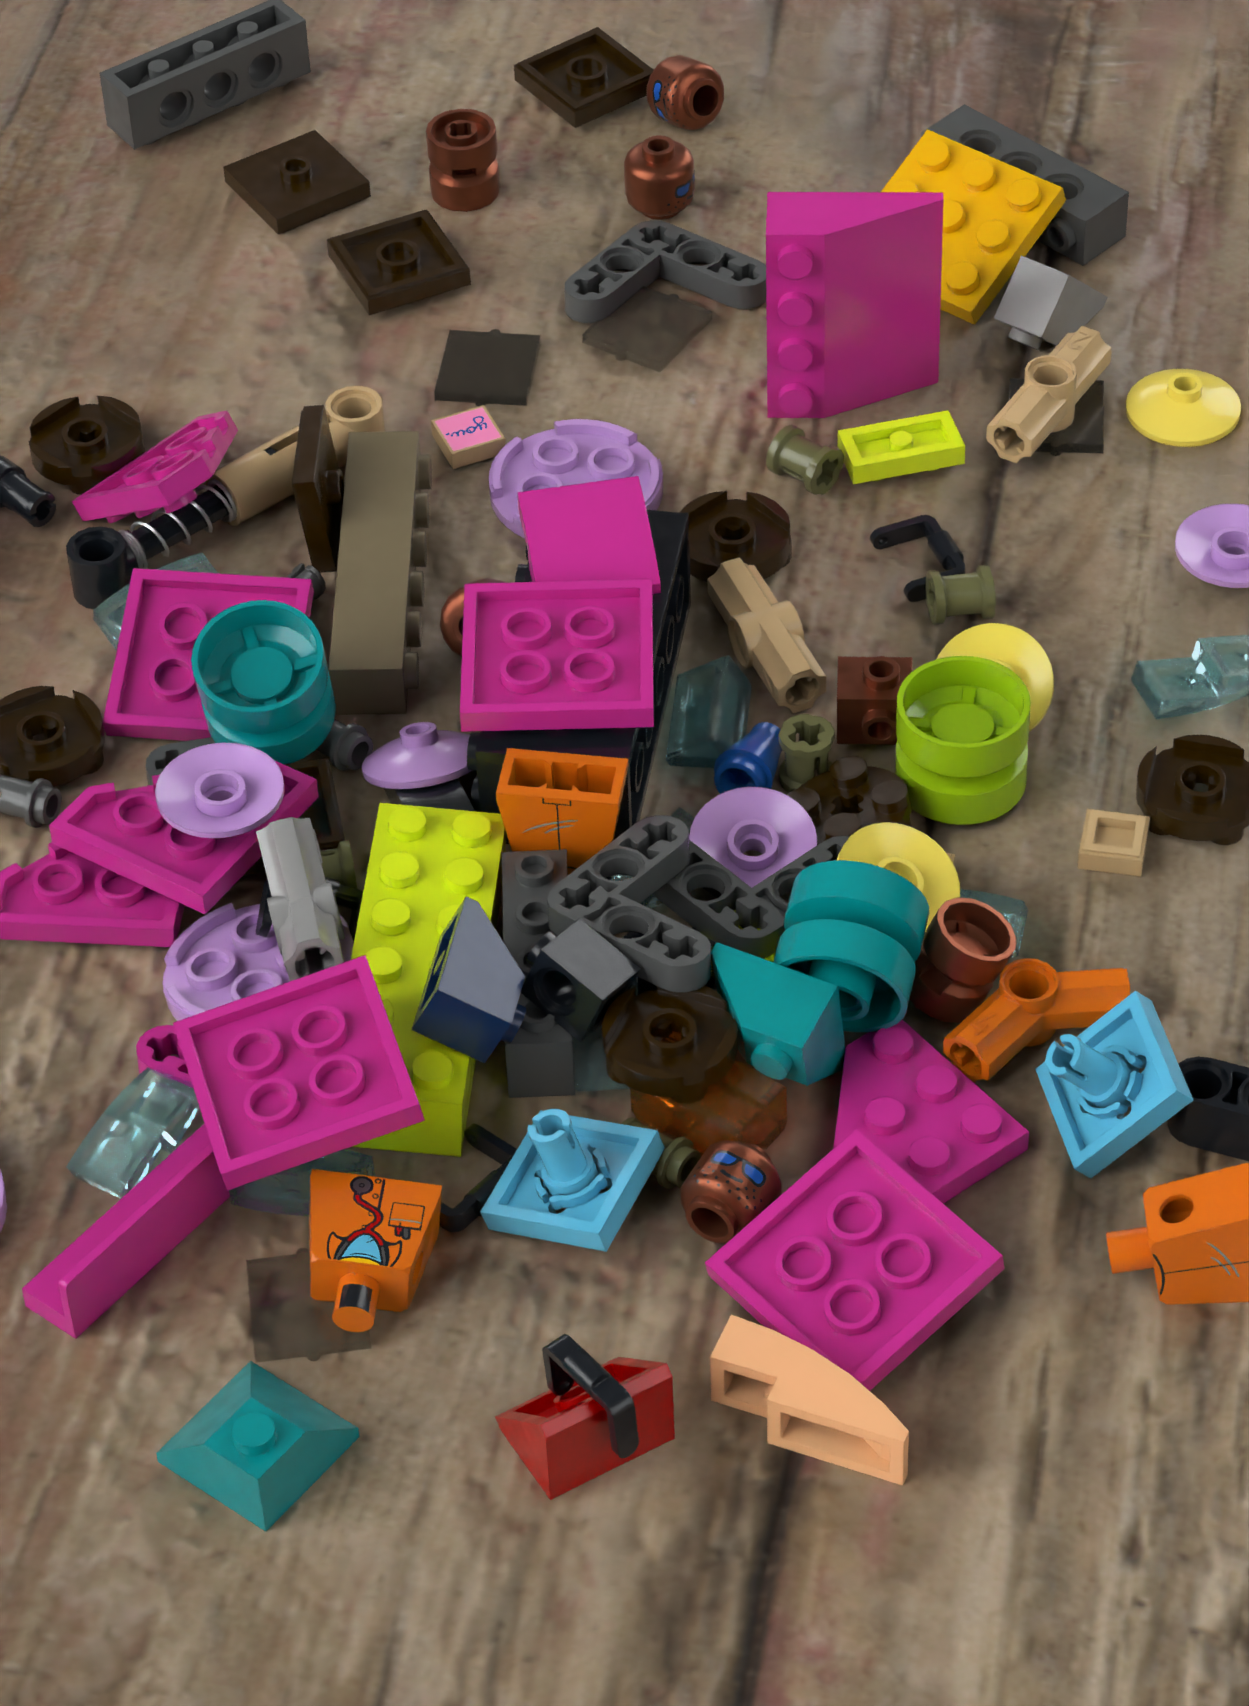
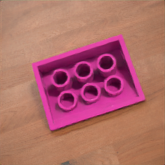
M767 192V418H827L938 383L943 192Z

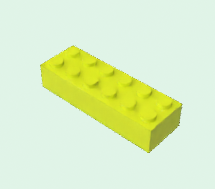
M379 803L351 960L366 955L425 1121L352 1147L461 1157L476 1059L411 1029L439 938L465 897L467 896L478 901L494 928L496 929L502 894V852H506V830L501 814Z

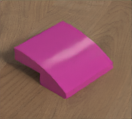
M639 476L517 492L518 510L528 549L529 571L532 582L652 579L653 594L661 593L655 548Z

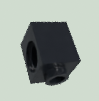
M579 918L561 934L557 935L553 931H549L535 944L526 959V962L532 968L522 986L521 993L547 1015H553L555 1022L581 1042L602 1025L604 1015L611 1003L619 995L631 988L641 968Z

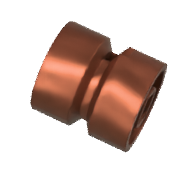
M474 109L449 110L435 116L428 123L426 129L427 153L430 160V191L433 200L443 208L464 212L478 210L491 204L498 197L500 190L499 166L496 160L497 135L493 119L487 114Z
M957 897L945 901L925 931L920 955L914 962L916 973L909 1000L915 1007L932 1018L944 1022L961 1023L983 1003L993 987V982L1000 975L1015 951L1016 936L1011 924L1000 912L988 904L975 899Z

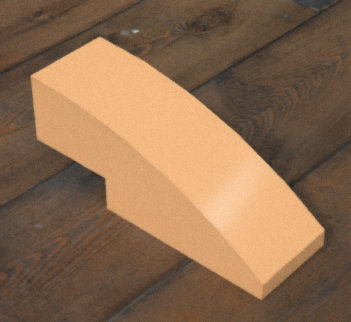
M731 1314L710 1356L711 1401L767 1418V1443L903 1486L908 1475L909 1431L888 1407L851 1374L813 1349L773 1329Z

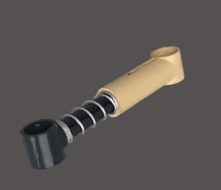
M347 386L336 390L328 397L325 403V411L338 466L341 468L346 465L349 432H385L382 397L377 391L364 386ZM299 425L217 469L214 475L205 481V485L199 486L195 490L197 495L203 489H206V491L198 495L188 505L174 512L166 513L165 510L159 509L152 514L151 522L136 521L131 525L130 531H116L102 526L89 527L78 531L69 539L66 545L73 594L76 601L80 605L94 610H105L119 606L127 600L133 568L147 569V560L159 553L169 557V548L180 541L190 545V536L202 529L212 533V524L220 519L232 526H237L293 495L292 477ZM165 513L162 516L155 519L157 514ZM137 525H143L142 527L133 531V529Z

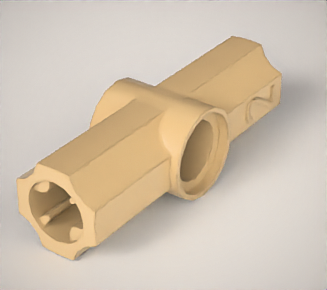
M1081 326L1076 332L1067 333L1049 355L1040 356L1028 362L1025 368L1024 384L987 425V442L993 445L1000 458L1018 463L1023 457H1031L1051 432L1064 430L1072 424L1075 404L1111 362V347L1103 341L1099 331Z
M741 558L721 563L716 573L707 579L708 595L728 625L730 643L738 663L744 669L755 668L778 706H785L792 713L812 708L817 698L826 692V675L805 644L802 624L795 607L790 601H777L755 565H748Z

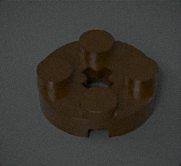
M97 396L98 404L80 405L79 397L60 400L42 410L33 419L30 426L31 438L29 447L34 468L43 477L55 483L69 485L73 493L82 495L145 453L139 415L131 406L121 400L107 396Z
M727 491L712 492L694 499L679 512L689 513L690 575L699 580L707 582V579L719 569L721 563L736 558H741L748 565H755L763 579L772 576L790 563L792 558V540L789 516L777 502L764 495L746 492V500H727ZM722 537H726L733 540H725L722 539Z
M54 686L25 688L0 700V775L29 782L43 778L49 780L52 786L55 787L69 783L82 775L98 771L104 761L105 733L102 716L97 705L85 694L72 690L74 699L68 696L55 695ZM41 733L49 738L41 741L33 740V736Z
M1185 735L1174 738L1173 748L1163 750L1156 755V746L1143 757L1137 773L1136 800L1144 814L1143 816H1150V832L1157 835H1172L1186 840L1212 841L1218 845H1231L1242 839L1244 829L1249 826V762L1244 759L1243 748L1234 742L1220 737ZM1196 783L1208 785V791L1198 792L1193 789Z
M848 756L836 760L831 765L830 771L813 777L798 789L787 794L797 801L811 817L816 829L817 845L832 837H850L859 829L875 823L891 822L911 827L909 816L912 812V807L905 782L889 770L867 766L866 761L858 756Z
M706 985L690 992H671L656 986V990L644 991L636 995V987L623 992L611 1003L603 1018L602 1044L606 1059L607 1075L613 1081L625 1084L631 1089L644 1094L672 1097L675 1101L686 1104L697 1102L707 1095L709 1086L721 1080L734 1064L738 1051L735 1017L733 1019L727 1012L725 999L717 991ZM671 1031L681 1033V1041L675 1043H663L654 1038H666L670 1035Z

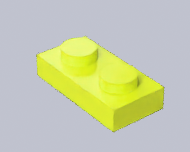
M949 410L837 431V448L844 455V464L853 484L879 481L885 478L923 471H934L939 468L965 464V444Z

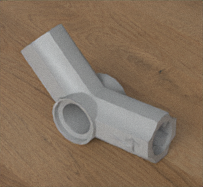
M289 817L270 822L268 826L256 831L272 896L267 898L276 940L289 980L293 981L344 963L340 940L345 939L332 884L331 882L326 883L321 852L310 818Z

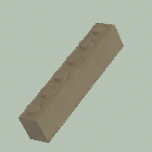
M419 431L349 432L328 669L335 697V715L406 714L408 689L419 688L418 652H411V647H421L422 619L421 611H413V607H424L423 571H416V567L427 566L426 531H419V528H429L430 508L428 492L421 493V490L432 488L431 455L420 454Z

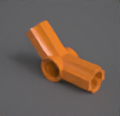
M1023 958L1014 960L1001 971L999 988L944 1037L943 1053L972 1082L976 1083L980 1079L988 1081L1025 1046L1032 1047L1043 1044L1051 1039L1056 1029L1089 1027L1130 995V982L1127 968L1056 972L1048 963L1038 959Z

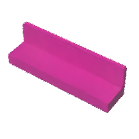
M205 1123L22 1288L26 1307L76 1339L241 1187L239 1186L227 1191Z

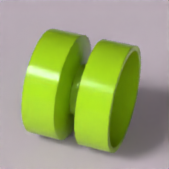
M951 656L923 664L912 671L902 682L897 694L895 774L907 785L911 807L920 815L947 824H979L1004 815L1022 798L1027 783V743L1029 739L1031 701L1026 685L1012 670L989 659L974 656Z

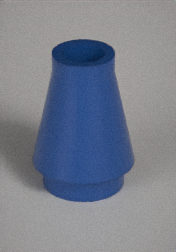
M768 722L758 723L752 728L750 733L718 756L714 764V783L720 794L741 787L772 788L782 752L779 744V732L781 730L779 727Z

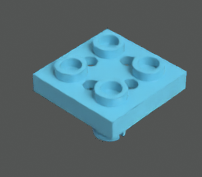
M1136 990L1077 1037L1072 1034L1060 1036V1040L1065 1046L1062 1047L1054 1041L1047 1051L1045 1062L1035 1069L1073 1168L1090 1179L1193 1101V1097L1152 1000ZM1132 1106L1131 1112L1127 1116L1123 1117L1124 1113L1127 1112L1128 1107Z
M561 1109L540 1110L532 1118L533 1123L528 1125L527 1134L480 1211L488 1230L607 1252L665 1149L658 1130L571 1116ZM606 1187L609 1189L604 1193H599L602 1189H605ZM561 1208H566V1209H565L564 1211H562L561 1213H557V1214H556V1210H559V1209H561Z

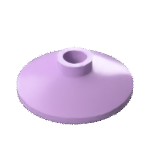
M1219 504L1196 511L1182 522L1176 533L1175 552L1180 563L1188 572L1205 582L1217 586L1249 588V505Z
M431 722L413 723L400 730L399 738L373 751L362 763L364 779L377 787L416 789L442 784L473 771L467 768V748L470 734L437 730L436 725Z
M230 742L212 743L188 750L173 759L164 768L157 780L155 797L160 814L177 830L201 838H226L251 831L273 816L283 800L284 779L278 764L265 752L245 744Z
M741 787L717 795L697 813L689 834L690 841L751 888L817 846L816 829L807 811L788 795L763 787ZM749 850H756L762 853V855L747 856L743 853Z

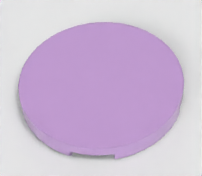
M589 419L555 421L554 429L534 434L523 440L515 437L499 451L489 471L490 501L499 520L508 529L522 538H525L518 510L517 492L639 476L646 509L657 511L663 496L662 465L660 459H657L644 445L637 441V434L626 428L608 422Z
M232 903L219 907L191 924L173 942L164 958L166 968L163 976V992L168 1008L177 1021L290 982L278 947L273 924L267 937L256 935L260 904L237 910L234 909ZM340 915L345 939L340 940L344 962L351 960L354 942L349 926Z

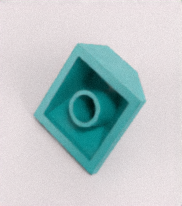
M716 942L711 951L717 992L727 1003V1012L733 1019L734 1017L736 1019L738 1051L746 1063L753 1065L756 1070L769 1078L777 1080L788 1078L806 1086L841 1071L844 1066L846 1048L838 986Z
M250 1361L156 1455L157 1461L266 1532L360 1435L358 1427Z

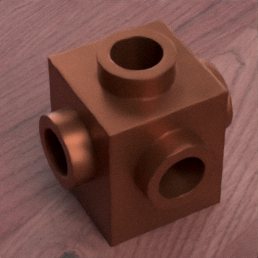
M838 656L837 744L896 745L897 694L902 682L912 672V657Z

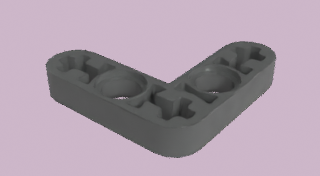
M650 220L632 227L571 275L565 282L564 287L565 312L574 321L582 323L604 321L659 277L737 309H750L758 307L766 301V265L759 260L673 224ZM693 263H704V264H708V265L697 266V265H691V264H693ZM616 270H628V271H631V272L621 273V272H613V271H616Z
M655 815L646 817L627 829L549 891L547 907L550 930L559 935L580 918L641 968L637 975L638 977L671 992H690L705 986L711 979L712 973L711 943L708 938L702 933L640 904L681 872L689 863L690 847L687 825L675 817ZM613 875H629L633 877L623 881L605 879ZM623 932H639L644 934L641 937L632 939L614 936Z
M837 836L823 841L752 888L689 840L690 858L687 866L652 895L704 936L715 941V944L718 942L764 959L776 952L779 938L785 931L784 918L788 902L784 901L781 896L791 892L796 876L806 867L820 862L837 860L838 854L849 836ZM708 887L719 891L722 895L715 900L702 901L693 898L689 893L697 888Z

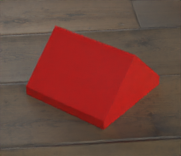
M617 1357L601 1365L627 1390L635 1405L639 1445L634 1453L626 1458H620L612 1450L606 1410L575 1381L571 1389L564 1395L556 1396L549 1390L495 1416L504 1436L545 1494L552 1500L675 1439L673 1376L667 1363Z

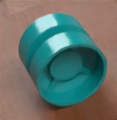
M256 600L229 607L217 614L204 626L195 641L191 662L206 723L214 743L230 742L252 746L265 752L273 760L282 764L297 762L316 750L326 739L333 726L336 704L322 639L311 619L300 610L285 603Z
M847 860L825 861L813 864L798 873L793 882L784 918L785 931L779 938L773 962L837 985L843 1031L873 1032L881 1028L887 1029L899 1023L907 1012L916 973L914 962L921 952L930 913L928 902L922 892L910 881L879 866Z

